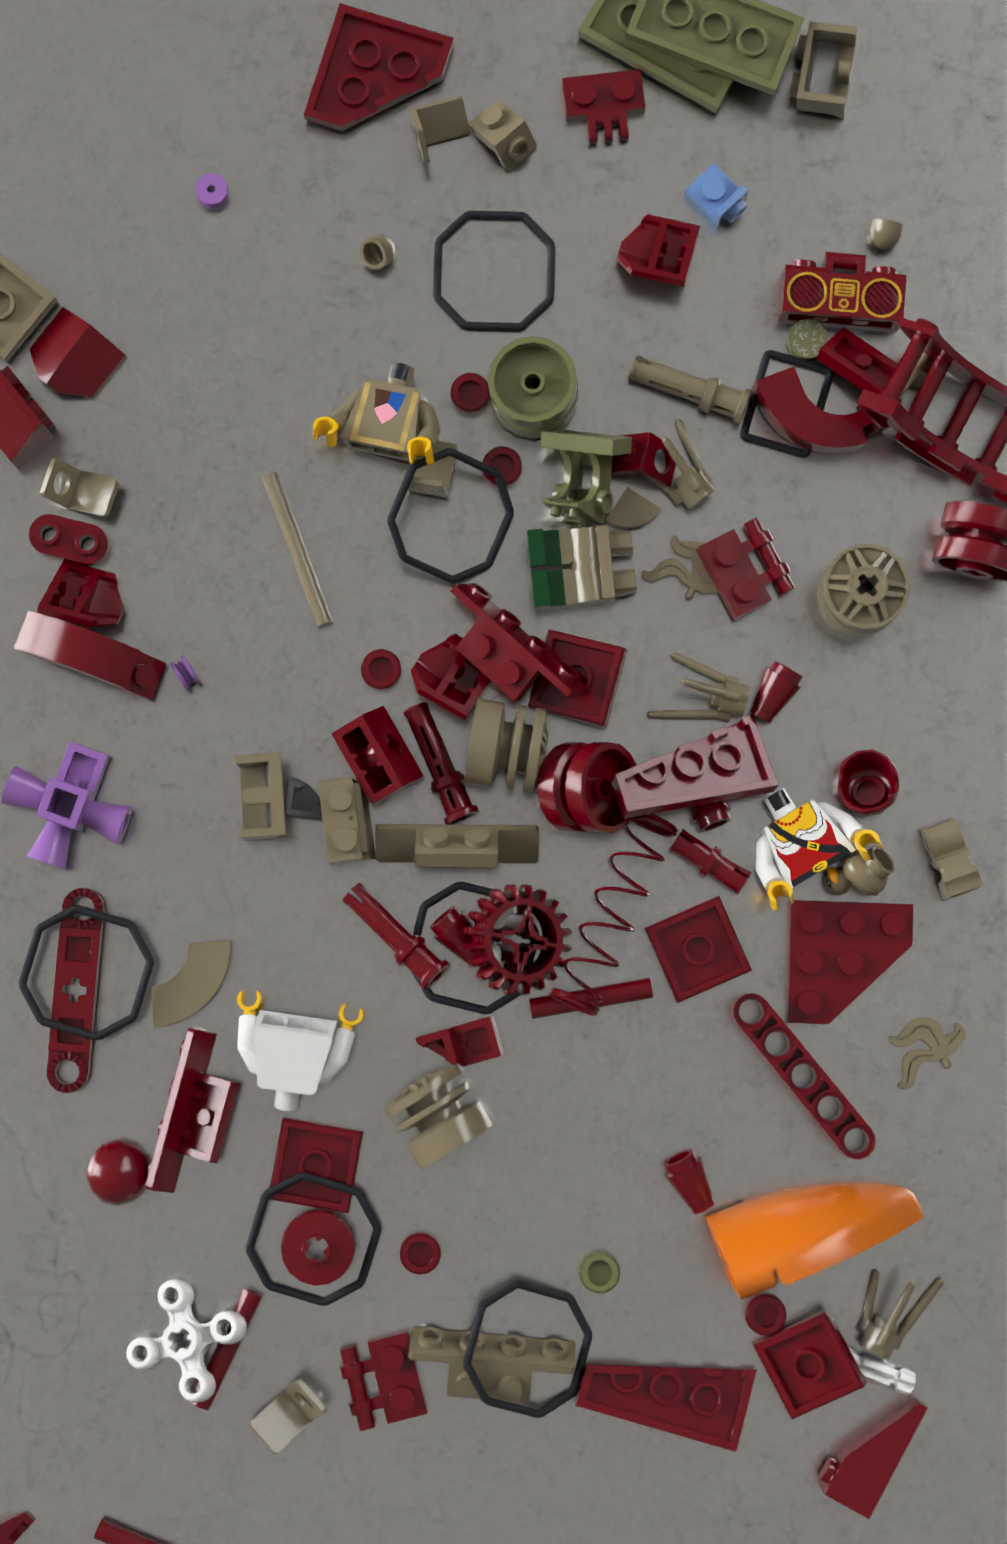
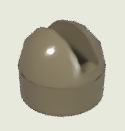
M872 219L870 226V239L872 243L880 249L892 248L900 241L903 224L885 219Z
M374 235L364 240L360 246V255L363 262L374 270L388 265L395 257V245L385 235Z

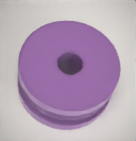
M208 173L200 177L196 183V195L204 207L217 209L227 202L229 190L225 180L220 175Z
M183 655L180 657L181 662L177 660L178 664L172 662L170 665L184 688L188 691L191 689L190 684L193 685V682H196L198 685L201 681Z

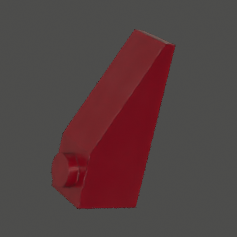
M914 1397L839 1450L835 1459L829 1457L819 1475V1480L822 1481L820 1488L823 1493L865 1518L870 1519L928 1407L921 1400Z

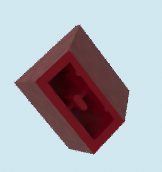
M7 365L2 370L0 369V449L12 464L19 469L55 442L56 439L49 432V429L54 426L53 422L33 397L28 401L24 400L30 393Z

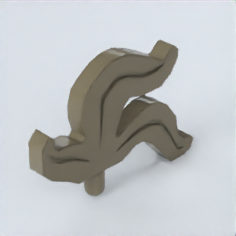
M676 535L671 538V547L674 553L691 559V574L681 561L676 558H667L659 562L652 571H642L643 579L650 583L667 576L677 577L683 585L689 587L685 594L687 600H691L696 591L701 594H719L696 551L699 546L705 544L703 542H680Z
M925 1017L915 1018L906 1025L898 1037H889L890 1043L898 1047L909 1046L918 1039L923 1040L930 1047V1050L917 1049L906 1053L901 1066L904 1077L902 1082L897 1085L900 1089H908L914 1085L918 1068L923 1062L941 1060L945 1069L951 1067L948 1056L956 1052L966 1036L961 1024L955 1022V1031L944 1037L941 1025L936 1020Z

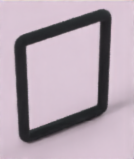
M774 350L764 352L755 382L765 378L770 358L826 374L817 407L824 411L834 377L832 369L822 364L800 360L794 356ZM752 391L740 431L741 438L745 441L795 456L808 457L812 452L809 449L803 450L748 433L757 405Z

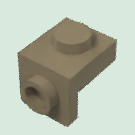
M499 99L495 100L468 123L472 133L496 153L502 166L508 171L513 169L537 148V143L525 120Z

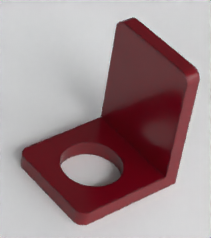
M651 432L620 435L632 437L631 453L612 457L611 475L641 472L661 486L670 487L676 463L662 443V439ZM658 450L664 454L666 459V466L662 473L656 469L654 462L655 454Z

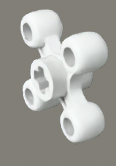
M172 1279L164 1282L158 1291L159 1304L169 1315V1326L165 1329L163 1336L159 1338L145 1336L134 1339L128 1346L127 1359L134 1368L139 1370L153 1369L167 1357L175 1359L182 1369V1377L179 1382L181 1395L187 1401L193 1403L204 1402L210 1399L216 1388V1381L213 1375L207 1371L204 1365V1355L208 1352L210 1345L219 1342L228 1345L241 1341L246 1334L247 1324L244 1317L234 1311H222L216 1314L212 1321L205 1324L198 1322L191 1311V1305L194 1300L192 1286L181 1279ZM177 1290L179 1297L178 1300L175 1302L173 1295L174 1292ZM228 1321L231 1323L232 1328L229 1334L226 1332ZM185 1333H189L186 1339L191 1340L189 1348H184L187 1342L182 1340ZM144 1348L147 1349V1357H146V1359H144V1357H143V1349H144ZM197 1379L200 1382V1389L198 1392L195 1389V1382Z

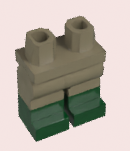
M608 525L543 531V529L527 530L535 613L601 603H615V597L637 592L635 569L613 571L611 557L633 555L631 531H609Z

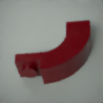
M794 366L759 379L751 387L762 414L773 429L789 442L813 452L840 454L861 449L867 443L863 430H866L868 436L890 427L887 423L884 428L878 427L862 410L846 415H836L819 409L805 394Z
M28 611L14 649L45 662L83 673L148 700H152L166 664L161 660L142 653L141 650L112 638L32 611Z

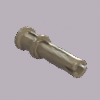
M636 355L628 376V380L643 383L666 393L691 400L699 404V408L703 412L708 413L710 410L730 416L734 418V423L737 424L741 423L752 390L748 388L741 391L720 383V378L709 377L706 380L653 362L640 355Z

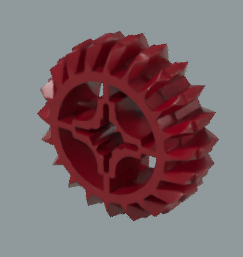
M515 884L505 885L504 892L500 889H492L490 891L491 901L487 898H480L477 901L482 911L481 913L470 911L468 917L475 922L474 927H464L463 932L466 935H472V942H467L462 947L465 951H474L475 955L469 958L467 964L470 967L480 966L476 977L479 980L489 979L488 987L490 989L498 990L502 987L504 994L513 995L517 990L519 994L528 995L531 991V986L535 990L545 988L544 978L551 981L558 978L553 967H564V959L560 957L561 952H570L572 948L569 944H563V937L571 935L572 931L570 928H561L560 924L568 916L564 912L554 913L559 902L556 899L546 901V891L537 889L533 892L531 885L522 884L519 889ZM514 907L513 914L508 915L506 924L500 929H493L498 918L505 911ZM531 912L540 923L543 937L538 935L534 929V917L531 916ZM516 934L522 937V939L530 940L531 943H521L519 945L513 942V940L505 939L503 936H514ZM491 942L496 943L500 947L501 962H504V968L497 961ZM535 950H541L535 962L527 969L521 971L522 965L527 964L528 956Z

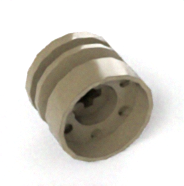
M872 543L854 545L840 552L821 575L816 590L817 608L825 623L837 633L852 638L870 637L884 630L905 608L910 593L909 574L901 559L889 549ZM868 581L871 582L873 588L870 594L864 593L860 595L857 591L861 585L860 582L862 584Z
M478 698L464 782L491 787L497 770L506 771L507 790H513L516 773L526 774L523 792L533 794L547 750L549 737L546 721L547 709L536 708L534 726L524 724L526 706L520 705L514 722L505 721L504 702Z
M457 1064L450 1068L430 1072L400 1091L391 1105L384 1109L388 1118L393 1117L404 1109L408 1113L409 1118L394 1127L397 1133L415 1126L420 1134L408 1144L407 1149L420 1170L452 1153L494 1124L480 1101L472 1102L463 1107L459 1104L458 1099L471 1086L468 1081L453 1090L448 1086L447 1082L462 1073Z

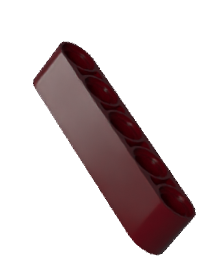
M745 993L737 996L730 1007L732 1021L835 1148L844 1156L855 1160L864 1159L869 1156L876 1144L872 1129L771 1005L761 995L755 993ZM751 999L758 1003L760 1016L753 1023H745L739 1015V1008L744 1001ZM773 1032H780L786 1039L785 1050L779 1055H771L765 1046L766 1038ZM799 1064L808 1065L812 1071L811 1082L804 1087H797L792 1081V1071ZM826 1096H833L838 1102L837 1114L830 1119H823L818 1112L819 1102ZM859 1128L864 1134V1144L856 1151H849L845 1146V1135L851 1129Z

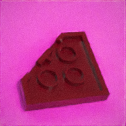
M340 3L304 111V119L344 131L440 82L443 79L454 45V38Z
M789 900L786 1023L830 1024L913 945V904L794 900V904L791 905Z

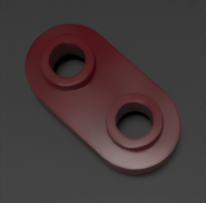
M46 514L36 518L29 529L31 545L44 556L86 566H96L102 563L110 552L108 536L100 527L93 524ZM46 528L55 529V536L52 540H43L42 533ZM87 537L94 538L95 544L92 549L83 550L81 548L83 539Z

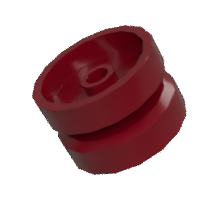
M968 501L946 503L940 526L949 535L937 538L932 562L944 569L965 576L1007 582V509Z
M565 742L555 746L545 757L538 779L537 791L540 807L547 821L556 829L569 832L615 833L625 828L633 817L623 819L611 781L616 774L636 766L631 753L621 744L611 742H593L590 744Z

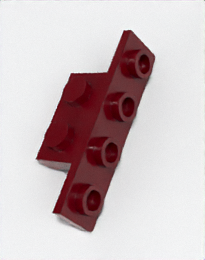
M476 583L457 584L452 587L450 592L479 617L456 649L513 701L521 700L540 674L546 677L567 697L583 693L586 686L578 680L580 677L579 673L567 663H559L550 655V648L543 640L533 635L529 636L520 628L521 622L514 614L505 609L500 610L490 601L492 596L485 588Z
M189 1028L185 1039L181 1043L178 1067L175 1078L169 1087L168 1104L164 1118L161 1120L158 1128V1141L153 1158L147 1168L148 1178L145 1188L148 1190L174 1193L184 1155L218 1164L239 1083L206 1074L216 1033Z

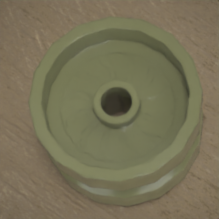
M530 336L515 339L501 348L491 362L487 380L494 414L503 427L517 436L536 439L541 438V431L562 429L567 425L576 411L579 394L574 362L563 347L550 339Z

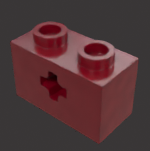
M384 706L362 714L331 733L371 805L395 794L424 776Z

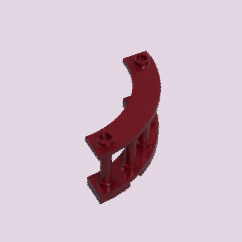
M901 317L898 326L911 340L886 389L880 390L878 394L863 389L856 404L878 427L884 428L887 423L897 431L894 440L921 459L968 486H971L973 481L976 480L996 490L992 498L1007 504V476L998 472V468L995 466L1007 443V386L992 378L960 355L941 336L939 328L932 322L922 318H918L915 322ZM922 353H926L934 362L909 411H907L901 405L902 400L900 396ZM949 372L968 386L942 436H936L924 427L925 422L922 419L943 378ZM982 394L1006 407V410L981 458L973 459L957 450L959 445L956 442Z

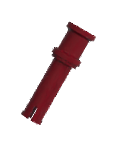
M423 702L408 708L403 713L410 724L419 749L434 780L430 783L432 786L430 789L440 799L446 813L445 824L453 825L476 815L480 811L477 805H472L463 784L465 776L460 771H455L443 739L428 708V703Z
M362 883L356 884L351 890L362 900V903L349 892L344 896L342 902L347 904L395 952V962L399 966L405 965L421 981L420 987L423 990L429 989L446 973L450 964L446 960H439L426 947V940L422 936L417 934L412 936L364 888Z

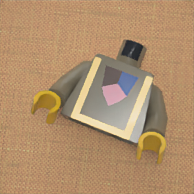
M392 363L387 382L367 379L362 388L356 389L329 417L317 418L313 423V440L317 441L320 436L327 435V446L334 447L337 444V435L341 434L340 438L349 449L410 461V464H414L415 461L425 456L427 465H431L434 463L433 450L441 434V428L433 405L427 402L421 390L411 387L415 369L406 364Z

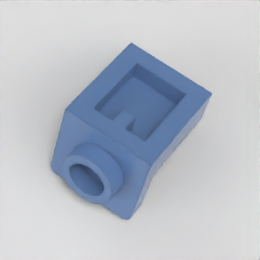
M713 163L685 189L684 195L718 228L726 219L730 223L734 222L746 210L747 205L744 202L747 199L749 190L744 185L739 188Z

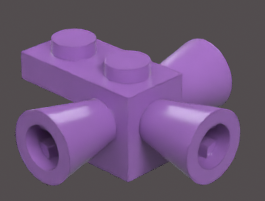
M70 741L56 779L50 777L48 784L18 766L12 769L3 790L2 804L38 809L36 816L48 820L28 852L27 857L65 870L71 829L83 832L84 826L89 827L117 845L121 842L130 821L132 806L94 801L110 758L109 755Z

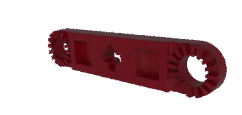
M78 888L69 892L62 903L63 911L73 906V903L78 898L88 897L94 903V910L105 912L102 897L94 890L88 888ZM74 914L61 921L51 1020L94 1031L104 921L95 918L81 921ZM74 978L79 979L80 986L86 987V994L78 996L77 1002L72 1001L71 994L65 993V986L72 985ZM50 1028L46 1071L49 1084L55 1090L71 1093L78 1091L87 1083L90 1074L93 1040ZM65 1060L76 1063L79 1068V1077L72 1084L61 1082L57 1076V1068Z

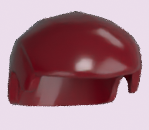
M876 750L856 751L840 765L837 784L839 798L842 799L843 804L851 812L859 815L870 816L883 813L895 802L899 792V775L896 767L887 755Z
M123 1140L109 1141L107 1144H102L94 1152L87 1167V1181L91 1192L102 1203L114 1206H121L135 1201L145 1189L148 1178L147 1156L134 1143Z

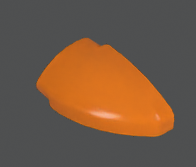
M832 1182L787 1188L742 1200V1203L708 1215L705 1219L730 1284L740 1300L776 1287L777 1283H779L777 1277H779L782 1284L788 1285L851 1258L924 1218V1214L917 1197L906 1187L875 1182Z

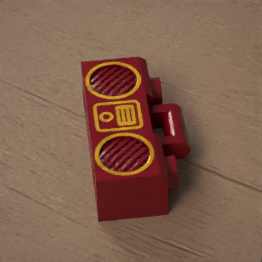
M825 252L823 268L816 267L817 263L812 260L804 259L794 260L792 265H785L781 278L778 321L797 323L800 320L812 319L820 322L822 325L890 331H898L900 328L898 322L901 317L904 318L906 275L896 274L897 270L895 268L878 266L874 267L872 272H865L866 255ZM833 269L855 270V274L833 273Z

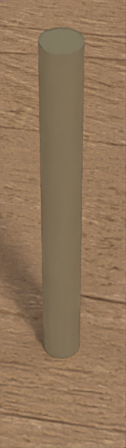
M270 473L262 477L277 520L317 627L327 626L333 623L278 473Z

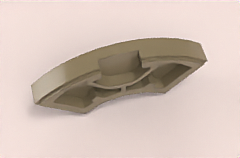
M232 940L189 943L188 957L181 971L167 983L151 987L154 1028L181 1022L196 1014L212 999L221 987L228 972Z

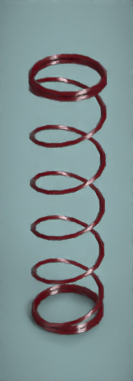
M655 814L636 816L631 819L637 825L663 836L675 837L678 832L675 825ZM628 824L626 825V830L629 835L655 856L625 851L611 854L609 860L615 871L640 891L620 887H601L594 891V896L600 906L627 927L602 922H586L578 928L583 939L611 962L582 957H572L563 962L566 972L597 998L572 994L558 988L551 989L552 992L549 993L556 1001L591 1016H597L600 1011L599 1007L591 1002L602 1003L604 999L576 977L567 967V963L569 961H582L618 967L619 962L588 939L582 931L583 927L602 926L628 932L635 931L631 924L610 910L598 898L597 894L599 891L611 890L645 897L650 896L646 889L631 880L613 863V858L617 855H628L660 862L665 861L662 855L639 840L631 832Z

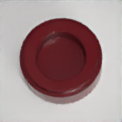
M476 373L460 375L454 380L450 390L453 406L465 415L481 413L490 402L491 395L488 382L484 377Z
M506 446L495 447L488 451L482 463L499 470L503 475L507 488L513 486L521 477L522 461L519 454L512 448ZM483 472L485 480L493 487L498 488L495 477Z
M377 649L367 654L363 659L361 674L365 683L370 688L386 691L393 688L399 682L402 675V667L394 653L385 649Z
M426 1232L410 1234L403 1241L400 1248V1260L403 1266L409 1272L418 1275L427 1274L434 1270L441 1258V1247L438 1240Z
M758 1293L752 1296L745 1305V1321L750 1329L759 1335H773L779 1332L786 1322L787 1314L784 1304L777 1296L771 1293Z

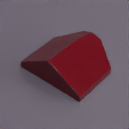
M647 214L641 220V224L621 242L617 261L632 276L684 287L689 276L700 226Z
M64 307L60 309L29 348L39 380L56 393L78 395L85 398H94L127 357L93 326Z
M63 560L37 609V613L90 628L117 625L124 612V606L118 589V579L115 573Z
M452 634L446 641L423 652L411 669V674L419 695L466 720L476 708L477 699L482 698L491 680L456 649L463 638L457 634Z

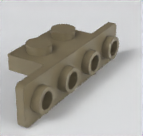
M377 824L375 828L376 860L379 862H415V867H498V863H536L539 860V827L536 825Z
M413 1327L411 1329L408 1358L418 1361L450 1363L447 1396L480 1399L463 1366V1359L471 1331L463 1332L441 1330L434 1327ZM479 1333L471 1364L488 1397L507 1402L529 1404L532 1372L574 1374L576 1344L572 1341H562L560 1339H539L518 1335L506 1336Z

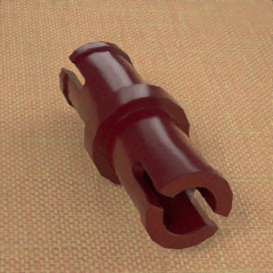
M682 829L669 850L700 869L699 873L704 877L709 874L734 890L737 894H739L752 874L751 871H747L722 855V849L717 846L714 849L686 832L685 829Z

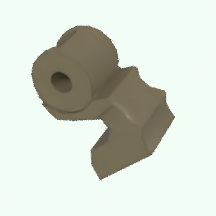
M954 818L946 819L944 823L930 828L928 826L921 828V836L926 849L927 859L935 869L939 870L942 876L940 883H938L942 901L974 891L983 886L977 867L971 864L969 859L971 853L966 848L962 832Z

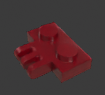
M641 69L562 78L566 122L586 120L589 144L597 143L598 133L596 128L603 127L604 141L613 142L612 126L619 125L618 133L620 140H629L627 115L645 113L646 109Z

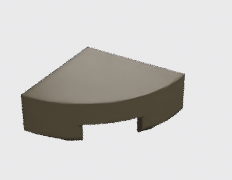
M627 487L605 523L616 528L638 527L652 521L659 514L661 508Z

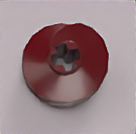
M324 1210L308 1211L293 1219L284 1231L281 1241L282 1260L289 1273L300 1282L314 1286L330 1284L342 1277L350 1267L355 1253V1241L350 1227L338 1215ZM316 1237L318 1242L324 1239L328 1244L324 1250L325 1256L320 1258L318 1253L312 1256L308 1251L312 1245L311 1238Z

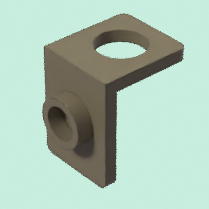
M461 96L410 109L418 147L424 163L430 162L427 145L467 135L470 132L464 101Z
M437 441L433 454L446 448L457 450V446L454 443ZM448 456L431 465L417 469L408 491L448 498L455 458Z
M53 457L50 460L40 495L67 509L106 518L110 514L120 481L114 477L82 471ZM63 471L66 476V484L62 492L57 494L54 489V480L56 475Z
M298 1379L286 1387L251 1420L249 1427L270 1452L275 1455L289 1444L310 1422L323 1415L327 1408L302 1379ZM300 1393L308 1399L312 1407L303 1400Z

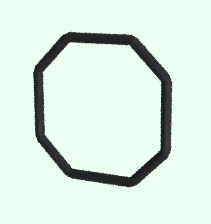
M472 210L464 212L435 241L434 299L461 328L466 330L521 331L544 312L554 300L555 243L524 212ZM468 219L523 220L548 246L546 299L520 323L466 322L441 296L442 243Z
M446 448L433 454L434 462L451 456L495 477L506 514L485 562L458 574L450 575L407 555L395 519L416 470L427 465L425 457L415 461L414 464L408 467L387 516V523L398 555L404 563L448 583H457L485 571L493 565L514 516V508L503 475L499 470L453 448Z
M462 881L453 883L420 905L413 935L421 936L427 909L457 890L461 889L490 897L492 889ZM534 923V929L539 935V930ZM536 950L528 956L527 964L524 965L523 970L533 964ZM413 974V976L415 977L416 981L420 986L421 981ZM431 988L427 990L422 989L425 996L432 1002L484 1015L493 1013L522 995L516 990L513 995L507 994L486 1007L434 994Z
M75 905L41 922L34 929L20 975L19 989L35 1019L42 1026L94 1041L102 1040L131 1024L139 1016L153 969L154 959L136 924L131 920ZM75 913L128 928L146 960L131 1014L97 1033L44 1018L27 986V980L42 931Z
M301 1172L263 1192L246 1243V1254L264 1287L268 1290L320 1306H327L362 1288L365 1284L381 1234V1225L360 1189L307 1172ZM302 1180L356 1196L373 1227L358 1280L325 1298L272 1283L254 1251V1245L269 1197Z
M521 1280L513 1281L482 1300L478 1305L463 1359V1366L483 1403L530 1417L541 1418L575 1397L578 1393L592 1341V1331L575 1298L570 1294ZM517 1288L567 1302L584 1333L570 1390L539 1410L488 1397L471 1364L485 1309Z

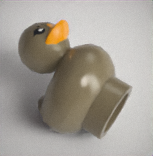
M874 845L866 850L871 859H862L858 850L855 849L856 851L844 857L843 868L832 866L827 869L824 884L830 893L834 895L845 894L853 884L865 894L876 896L886 887L888 876L894 872L895 867L890 855L883 848L880 849L878 845Z

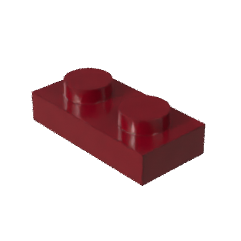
M842 327L820 348L817 360L862 391L865 389L877 394L880 390L886 389L898 366V363L845 327Z

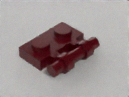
M758 517L744 524L750 537L749 540L741 543L733 529L696 549L733 620L768 604L772 600L766 586L775 583L781 596L795 589L788 575L791 573L786 561L781 562L772 545L774 538L769 529L764 530ZM755 551H758L767 568V571L760 575L748 556Z
M408 1330L368 1340L367 1344L371 1356L369 1358L359 1360L355 1345L339 1349L343 1365L340 1366L342 1379H347L352 1398V1401L349 1402L351 1415L357 1418L359 1431L376 1427L372 1411L384 1408L387 1424L428 1414L416 1361L408 1358L410 1346ZM374 1371L380 1393L368 1396L363 1374Z

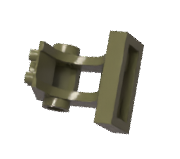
M564 429L541 431L540 448L558 449L564 461L563 483L557 484L554 487L552 497L542 499V503L551 509L550 515L554 517L562 516L563 523L577 528L586 527L587 523L602 525L605 514L611 511L613 505V495L610 491L612 457L630 454L632 437ZM583 465L593 466V478L590 489L582 488Z

